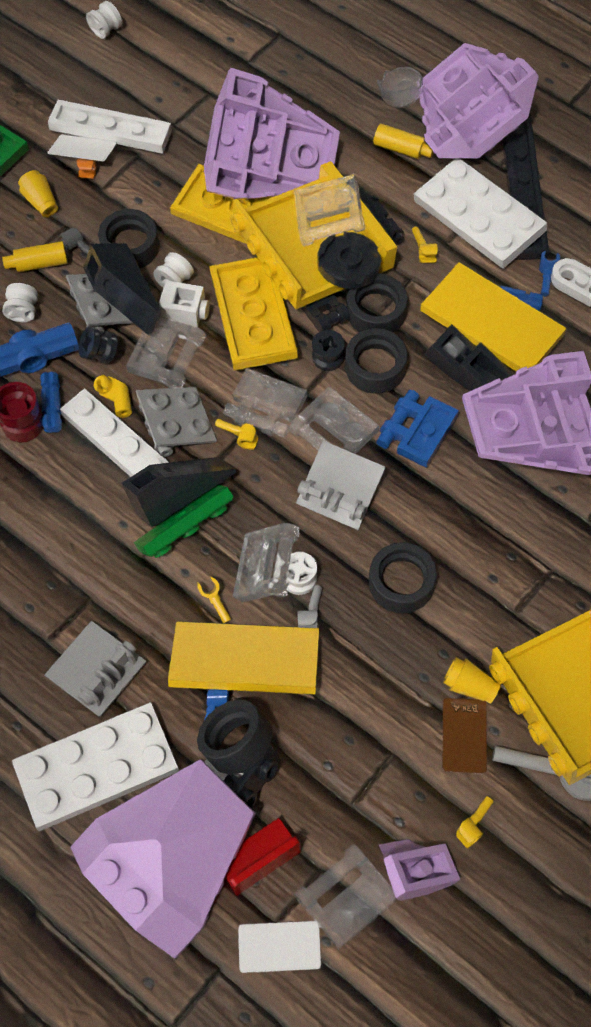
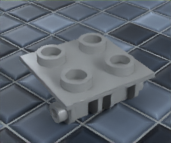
M86 274L66 275L71 288L70 294L75 298L77 302L76 308L80 312L81 319L85 320L87 327L97 328L100 333L105 332L106 325L133 323L94 291Z
M196 387L136 390L140 403L139 410L145 416V426L148 428L149 436L153 438L155 443L154 450L162 457L170 456L175 445L215 443L217 441Z
M322 441L306 481L302 480L298 487L297 493H300L296 504L359 530L386 467Z
M91 621L45 673V677L98 717H101L147 661L135 653L136 648L128 641L121 643Z

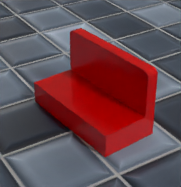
M278 818L243 841L236 858L232 860L225 875V879L236 896L301 853L299 840L296 836H291L283 822Z

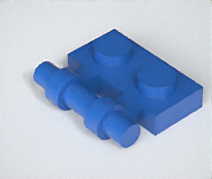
M408 390L406 395L399 398L395 404V412L391 419L383 423L380 428L381 434L376 443L380 447L387 449L392 440H398L400 443L397 447V454L427 468L457 419L459 410L430 396L422 406L416 403L420 397L419 394L414 390ZM412 417L414 421L409 429L402 426L406 418Z

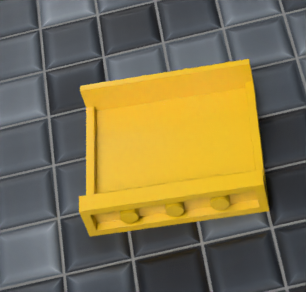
M331 161L320 165L319 179L250 207L244 208L238 199L233 200V214L230 216V220L234 230L242 234L249 251L253 255H257L262 262L266 275L273 277L278 284L281 296L285 300L288 299L295 310L345 289L325 280L318 270V250L321 243L331 235L336 234L337 237L343 235L344 232H354L368 237L374 241L378 247L377 251L381 254L382 261L379 273L394 268L397 245Z
M590 609L503 654L498 647L492 649L491 665H489L490 673L495 682L500 685L503 684L508 691V699L513 710L518 715L523 714L529 723L528 730L537 745L542 744L548 752V761L557 776L563 775L569 786L591 775Z

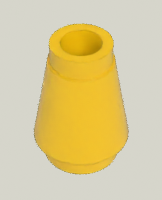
M37 170L25 173L18 181L20 186L19 192L43 217L47 218L54 215L58 210V206L46 176L40 174Z
M456 657L443 680V683L450 687L449 691L486 701L490 704L495 699L500 688L499 683L495 682L494 679L467 658L463 661Z

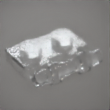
M246 368L233 393V400L241 404L236 406L227 403L223 414L233 418L237 424H251L262 429L261 432L266 435L273 436V434L285 438L290 426L280 421L284 419L292 423L295 422L307 398V390ZM257 409L262 412L268 413V415L263 416L253 412V410Z

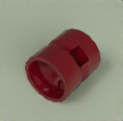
M18 381L9 382L1 386L0 426L5 436L11 441L19 443L29 442L37 438L43 430V414L33 388L26 383Z

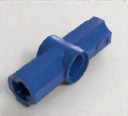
M70 322L38 333L33 330H22L15 333L10 338L9 343L0 345V377L19 370L23 373L37 372L45 367L48 360L79 350V345Z

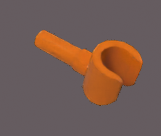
M82 158L77 159L79 177L94 179L96 175V161Z

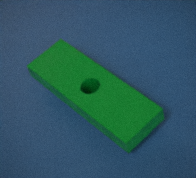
M217 485L133 543L140 553L149 557H160L172 548L170 543L180 536L186 538L198 531L200 528L199 523L207 517L215 518L225 512L228 508L226 504L233 500V495L228 487Z

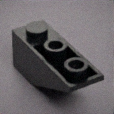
M127 243L91 244L83 269L94 291L147 335L152 334L155 324L161 315L160 305L155 300L148 281L143 277L137 260L132 255Z
M219 457L149 465L121 484L136 514L152 528L156 524L166 521L170 515L194 502L217 485H222L236 471Z

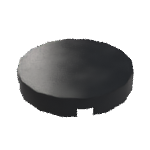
M344 232L343 235L337 237L334 234L325 239L320 245L317 253L318 270L325 280L335 286L346 289L360 288L370 284L377 277L382 261L381 254L377 251L378 247L374 241L362 234Z

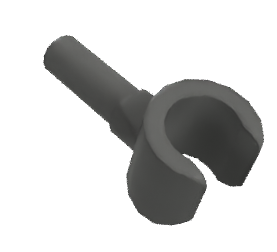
M70 228L60 234L62 237L61 241L64 242L67 251L78 247L88 255L90 247L83 241L80 232L76 228Z

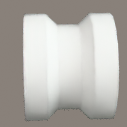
M109 1L102 2L98 10H91L86 15L91 30L102 39L110 34V30H116L123 24L119 11Z
M171 252L165 257V264L158 266L154 270L153 275L159 285L164 288L166 280L182 283L184 280H188L194 271L191 264L184 257Z
M13 283L7 286L5 293L7 301L3 305V314L8 319L16 322H29L33 320L36 311L33 305L38 299L37 290L24 283Z
M305 552L291 553L282 563V582L290 593L295 595L307 594L313 590L317 583V564L315 559Z

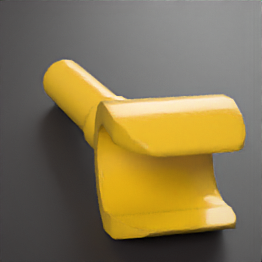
M413 227L412 233L419 247V262L436 263L437 243L426 244V240H424L419 227Z
M221 419L216 420V427L238 436L237 444L240 447L248 450L255 449L258 435L253 425L243 424L240 427Z
M209 575L214 583L213 590L204 592L199 582H197V589L202 596L209 598L223 624L227 623L231 618L220 600L221 598L218 594L219 583L213 576Z
M488 796L484 798L475 813L470 818L464 820L456 831L457 838L466 848L471 847L483 836L482 831L476 825L482 820L494 802Z

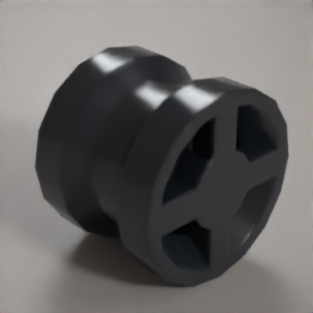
M87 327L79 341L80 357L87 360L96 358L100 363L109 364L117 350L118 341L116 334L109 331L100 333L97 328Z
M323 330L314 336L312 340V360L317 368L323 371H333L342 365L345 342L340 333L334 330Z

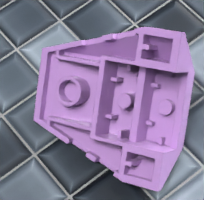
M464 43L418 82L420 104L424 109L422 121L426 126L427 132L424 134L425 141L438 158L481 157L484 153L492 150L495 144L505 136L515 131L528 118L539 77L538 74L522 58L517 57L515 60H512L503 53L499 52L497 55H494L488 49Z
M230 68L214 107L204 162L207 192L233 199L275 197L319 179L320 165L329 161L333 164L335 163L340 131L311 111H305L293 103L292 98L285 93L283 95L267 85L268 82L262 77Z
M584 351L552 354L543 358L539 364L528 369L525 366L517 370L516 374L503 380H500V378L463 394V404L480 458L591 475V408L586 396V392L591 384V371Z
M200 759L96 818L70 848L82 874L134 930L173 958H177L204 928L210 908L216 895L221 891L232 860L236 858L256 813Z

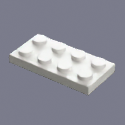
M455 158L414 193V201L502 269L547 231L546 221L460 158Z
M151 702L12 760L38 832L179 772Z

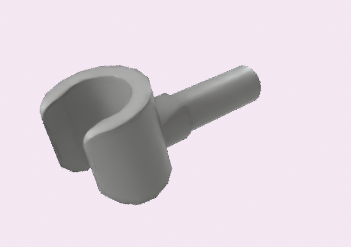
M315 585L313 588L309 610L298 611L299 628L318 627L317 610L322 592V587L319 585Z

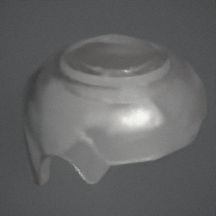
M398 67L392 71L386 70L383 80H377V85L385 103L395 108H406L414 104L421 96L424 89V79L419 71L411 67Z

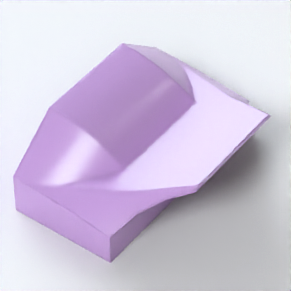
M407 839L379 845L384 856L385 866L395 897L400 901L431 894L449 887L460 880L446 843L424 847Z

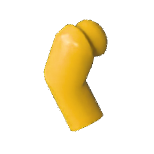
M98 376L94 381V389L101 396L114 402L117 417L126 418L130 416L132 410L129 390L126 384L110 376Z

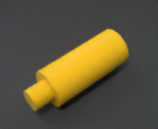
M382 123L377 127L373 140L374 145L416 159H420L422 155L432 158L434 151L426 144L424 137Z
M63 241L14 249L13 255L2 257L4 268H16L17 272L68 264Z

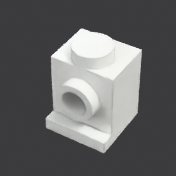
M166 280L159 301L161 325L167 326L169 322L198 328L200 319L206 320L209 313L210 303L208 300H205L204 287Z

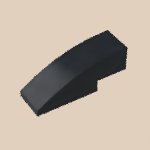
M452 324L423 354L440 370L469 391L500 378V380L514 375L481 342L475 346Z

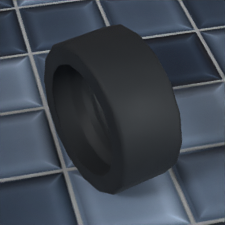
M123 209L113 212L100 224L98 231L99 243H111L110 241L115 235L126 230H138L147 235L146 241L139 247L130 249L132 255L137 260L139 269L145 267L154 260L159 250L160 244L155 221L148 214L137 209Z
M378 273L377 277L370 284L360 288H349L346 307L350 314V320L348 321L354 329L361 332L371 328H378L394 333L403 325L407 314L408 298L406 289L400 281L390 275ZM381 294L392 299L396 304V308L392 313L385 316H371L359 309L358 302L365 296Z
M367 329L352 337L347 345L345 372L349 381L356 388L367 393H384L394 389L402 382L406 374L408 351L403 340L395 333L386 329ZM369 349H382L389 352L395 358V366L383 373H370L363 370L357 364V356Z
M408 542L392 543L382 548L373 557L369 569V587L375 601L383 608L395 613H412L424 607L432 598L437 579L436 564L430 554L423 548ZM398 561L412 563L421 569L423 573L422 587L412 594L400 595L393 593L382 583L384 568Z
M241 699L228 701L214 709L205 718L197 736L198 749L218 772L228 775L242 773L253 767L264 757L271 744L272 730L267 719L250 701ZM244 724H250L245 736L237 744L228 749L220 750L223 740L233 729Z

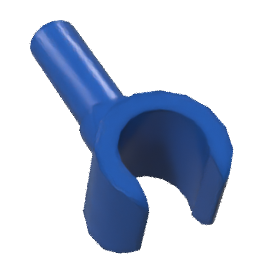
M546 251L541 254L539 271L543 274L541 295L546 297L549 295L552 270L555 263L560 260V254L557 253L555 260L550 261L545 258Z
M208 690L205 718L216 707L229 701L228 690Z

